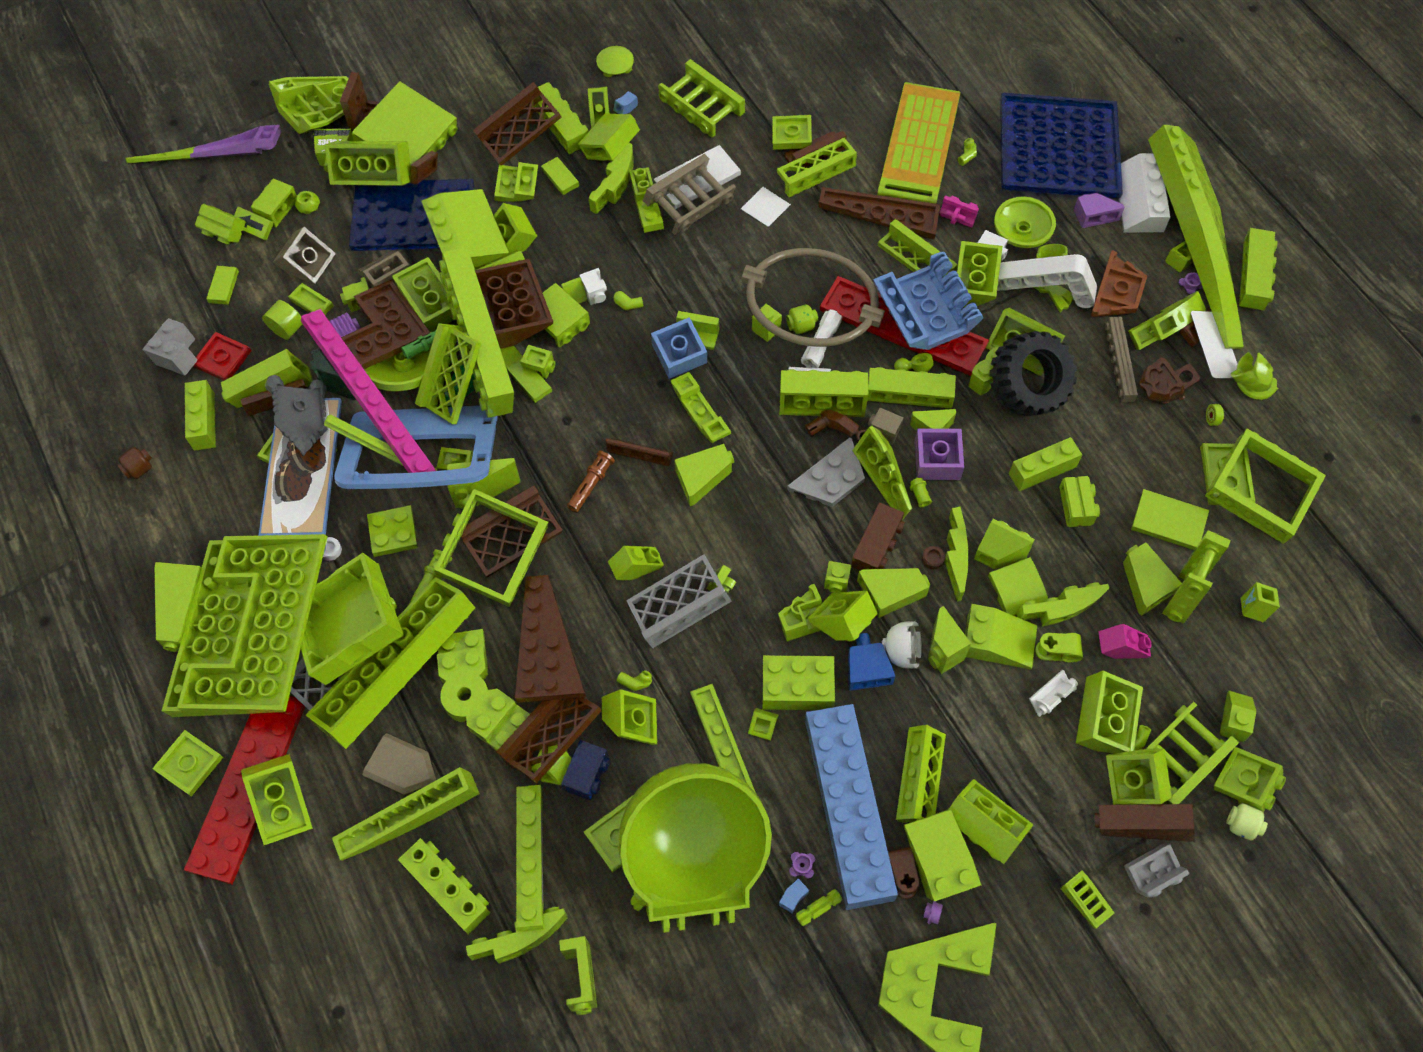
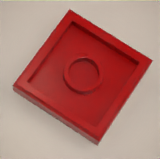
M215 332L196 356L198 360L193 367L225 381L236 373L251 353V349L249 346Z

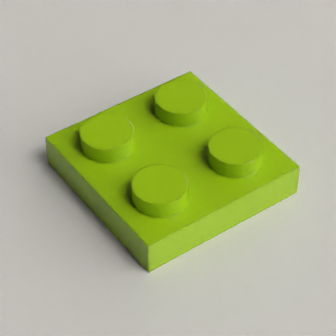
M811 115L773 116V150L803 149L812 145Z
M411 505L367 514L371 548L374 557L418 548Z
M184 730L152 769L192 797L224 757Z

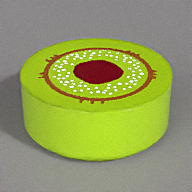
M1210 404L1206 410L1207 423L1210 426H1219L1224 419L1223 408L1220 404Z

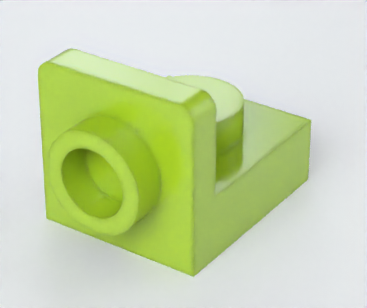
M531 345L527 346L520 361L522 367L541 372L542 378L545 379L555 368L552 351Z
M829 561L824 589H828L833 593L846 592L851 565Z

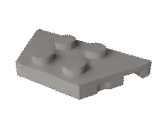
M848 438L790 483L787 490L791 493H794V491L806 495L808 499L820 501L822 504L830 507L836 505L865 480L860 461L852 451L854 449L852 439Z

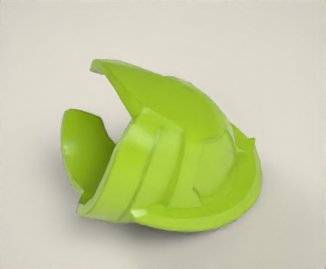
M1248 352L1239 360L1237 369L1231 372V377L1235 380L1240 390L1248 397L1260 400L1267 399L1278 389L1277 380L1273 378V368L1260 353H1257V359L1253 367L1254 358Z

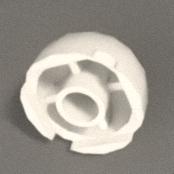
M915 621L900 622L894 625L888 631L887 637L883 638L882 644L889 660L898 667H919L920 663L915 664L916 657L921 658L922 643L921 633L915 631L914 626H918V623Z

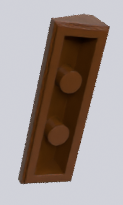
M606 438L607 452L670 466L673 452L619 439Z

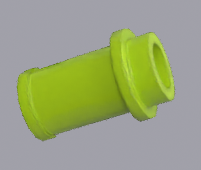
M922 478L912 480L909 488L914 492L918 506L925 507L930 505L932 500L926 489V481Z

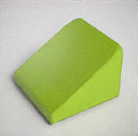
M580 277L561 284L562 289L578 304L587 301Z
M756 708L748 734L771 741L779 715Z

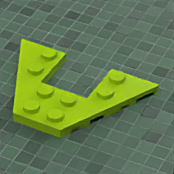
M996 923L887 952L878 1006L892 1015L897 1022L910 1030L934 1052H979L982 1027L931 1016L938 965L984 976L990 975Z

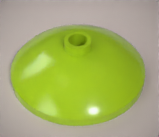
M1015 197L999 206L995 214L994 225L999 236L1008 240L1007 243L1021 248H1034L1043 245L1052 237L1056 227V219L1052 210L1042 201L1031 197Z

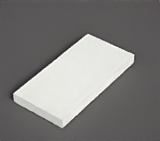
M720 145L705 152L710 159L707 171L720 185L741 175V170ZM699 156L656 177L654 179V184L669 176L678 169L682 168L691 161L695 160ZM702 176L693 178L705 193L713 190ZM683 184L679 187L690 201L698 198L688 185ZM669 193L664 196L675 209L683 206L673 194Z

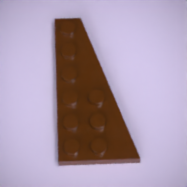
M548 575L526 577L515 691L517 703L586 697Z

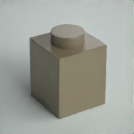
M879 408L877 414H872L868 426H874L880 430L889 444L893 445L902 428L904 417Z

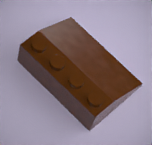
M530 259L475 270L500 349L514 346L553 325V319Z

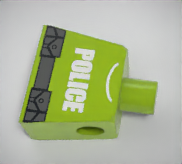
M314 129L315 155L319 165L324 166L326 172H328L325 144L334 141H353L351 129Z

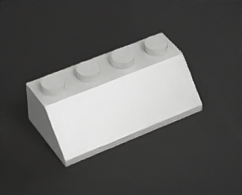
M1139 153L1114 168L1119 203L1125 207L1121 216L1123 232H1164L1170 219L1165 184L1154 154Z

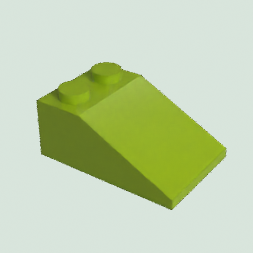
M429 257L392 276L401 294L429 331H435L438 323L448 324L453 321L450 309L452 304L447 302L445 290H447L446 284L442 285L440 273Z
M515 459L490 460V470L484 479L473 483L448 485L455 508L464 509V506H462L464 498H466L467 494L471 495L473 489L495 497L519 484L520 476ZM471 462L447 464V470L467 468L471 465Z
M971 604L965 630V636L971 642L966 657L1032 669L1037 625L996 608Z
M290 754L241 770L263 845L313 829Z
M950 809L904 825L927 898L935 902L981 886L972 856Z

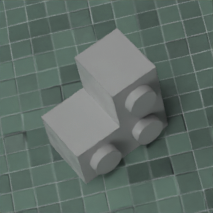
M169 318L142 349L155 365L184 376L198 360L188 349L195 340L194 336L183 323Z

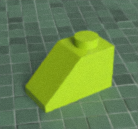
M607 87L588 88L591 129L604 114H610Z
M1232 691L1227 692L1219 735L1227 738L1232 736L1237 741L1244 742L1253 734L1256 708L1252 697Z

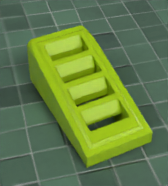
M1186 241L1171 249L1165 260L1168 265L1178 272H1182L1193 263Z
M1083 870L1061 888L1094 929L1098 928L1114 914L1111 907ZM1080 883L1083 887L1076 892L1073 888ZM1087 891L1090 896L1082 901L1080 896ZM1095 900L1097 904L1089 910L1086 905ZM1102 908L1104 912L1095 919L1092 914Z

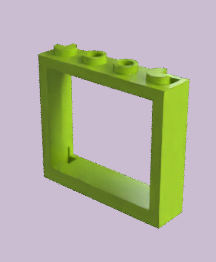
M1246 429L1237 438L1205 497L1284 544L1295 535L1326 475L1299 460L1296 456L1282 450L1276 444L1262 438L1259 434ZM1244 447L1309 485L1290 523L1224 484Z
M473 489L471 495L467 494L466 498H464L462 503L464 509L461 514L457 513L452 524L454 529L451 534L448 533L442 544L445 548L441 555H436L432 566L435 567L434 572L436 575L510 607L548 528V522ZM477 503L535 528L504 595L445 569Z

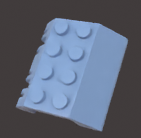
M939 252L930 256V266L896 279L893 272L873 279L877 290L909 347L926 350L932 349L967 334L983 319L975 303H971L963 308L971 300V295L968 293L956 271L949 272L953 265L945 252Z

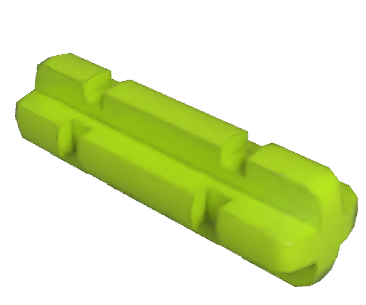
M833 889L827 893L826 897L822 896L808 905L806 910L802 909L796 914L798 922L805 926L811 922L812 918L816 919L831 909L832 905L836 906L842 901V897L836 889Z

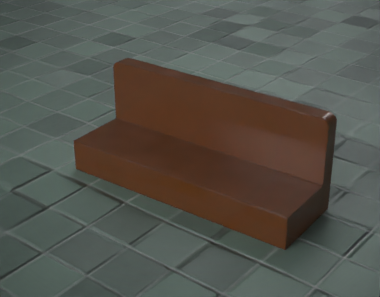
M832 131L812 140V145L806 148L792 149L786 152L784 157L790 163L837 140L846 139L847 136L843 131L838 133ZM841 146L839 148H836L835 151L840 152L845 148L844 146ZM821 155L818 159L823 160L829 156ZM804 163L802 167L810 166L812 163Z

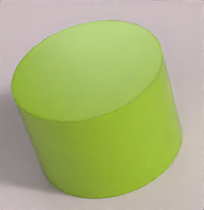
M277 300L262 316L264 323L269 329L285 340H288L302 326L301 315L291 305L282 300Z

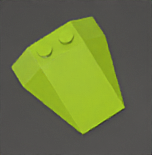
M347 76L285 77L269 81V87L278 112L298 134L327 126L344 115L340 99L348 81Z

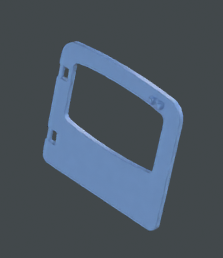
M463 406L457 424H451L428 408L393 410L414 440L475 439L471 465L467 468L432 472L369 474L368 471H365L362 474L356 472L363 445L346 437L334 478L335 483L344 489L415 488L480 481L488 475L490 470V459L492 457L498 416L487 418L486 412L481 411L480 406ZM448 407L449 414H450V416H451V415H452V412H453V408H452V407ZM365 411L353 415L351 425L386 442ZM485 458V461H478V459Z

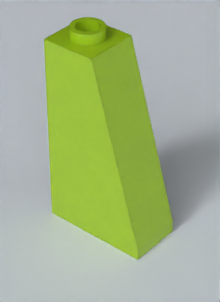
M285 349L221 382L223 390L221 394L227 403L240 408L243 407L241 399L267 391L265 383L269 376H279L284 385L303 379L307 387L310 386L313 379L310 368L289 350Z
M155 563L156 640L163 646L164 650L177 652L180 647L201 572L200 566Z

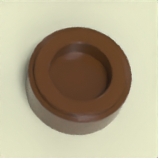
M929 546L923 551L922 563L929 569H938L943 565L945 553L940 547Z

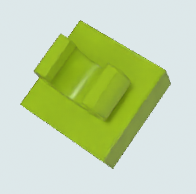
M723 565L716 571V575L728 593L733 589L736 581L727 577L731 569ZM710 582L707 586V589L710 591L717 588L715 582Z

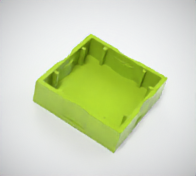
M361 553L337 569L328 578L316 584L301 652L308 675L325 685L403 636L379 564L364 553Z

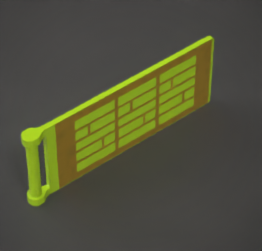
M904 83L877 195L937 203L960 98L959 91ZM885 186L932 194V197L887 189Z

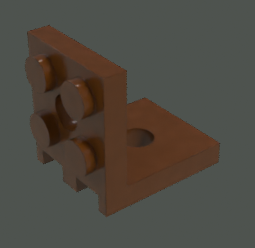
M351 72L340 99L349 129L353 131L380 103L367 99L360 75L356 72Z

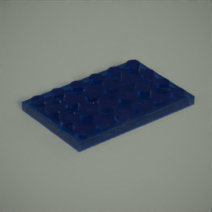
M473 179L423 180L417 185L412 183L404 185H355L349 243L351 251L440 248L421 201L439 193L474 190Z

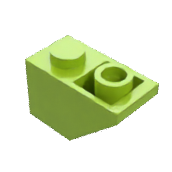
M623 546L608 561L616 580H634L664 566L660 554L655 547Z

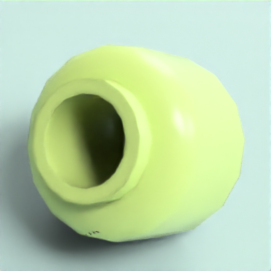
M1244 803L1237 807L1233 806L1226 821L1232 833L1250 841L1254 840L1258 835L1263 836L1268 824L1264 822V813Z

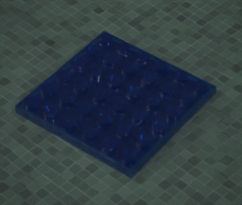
M1001 93L1002 190L1080 196L1098 193L1107 198L1121 199L1123 190L1117 101Z

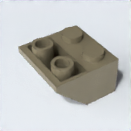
M392 250L358 269V273L362 278L365 277L370 288L392 280L396 285L392 276L410 266L399 251Z

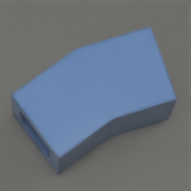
M628 91L621 98L615 100L614 111L618 114L630 113L638 106L637 96Z
M799 878L787 888L779 902L780 907L792 914L798 903L809 893V890Z

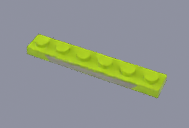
M541 785L517 787L516 928L518 931L544 929Z

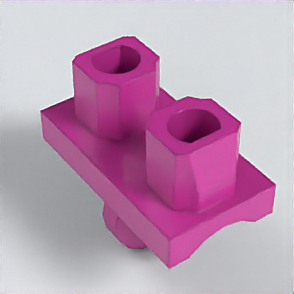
M945 196L939 216L950 219V223L953 225L958 222L972 228L979 208H977L976 204L961 202L955 196Z

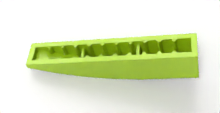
M459 767L334 836L332 840L339 859L343 861L388 842L479 795L480 793L471 772Z

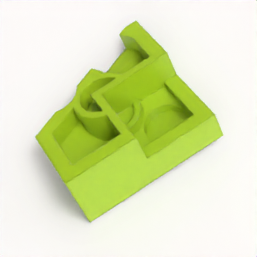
M811 584L808 587L809 590L801 598L797 596L790 606L785 607L778 613L787 641L821 631L808 620V617L822 604L815 584Z

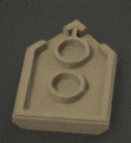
M388 733L383 735L363 771L364 777L403 795L413 793L415 790L436 781L429 753Z

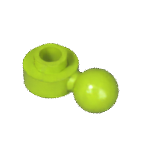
M921 353L914 356L911 361L906 358H900L895 362L894 369H904L906 371L913 369L916 372H928L934 365L932 355Z

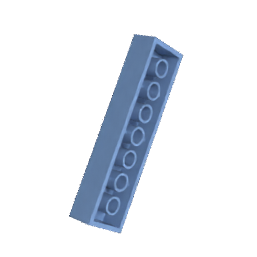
M850 704L806 712L805 724L845 908L850 910L893 902L896 900L898 893L854 705Z

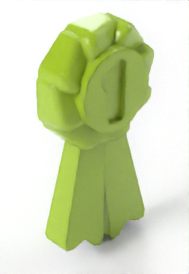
M1060 285L1034 287L1040 293H1048L1059 312H1062L1063 309H1068L1072 300H1074L1072 293Z

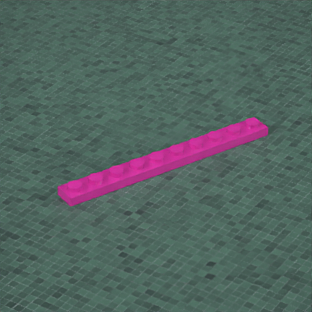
M319 309L301 316V322L407 472L436 471L322 310Z

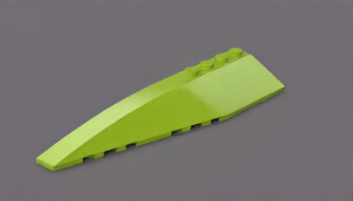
M1163 125L1148 141L1224 346L1228 349H1241L1244 347L1219 203L1196 143L1179 126Z

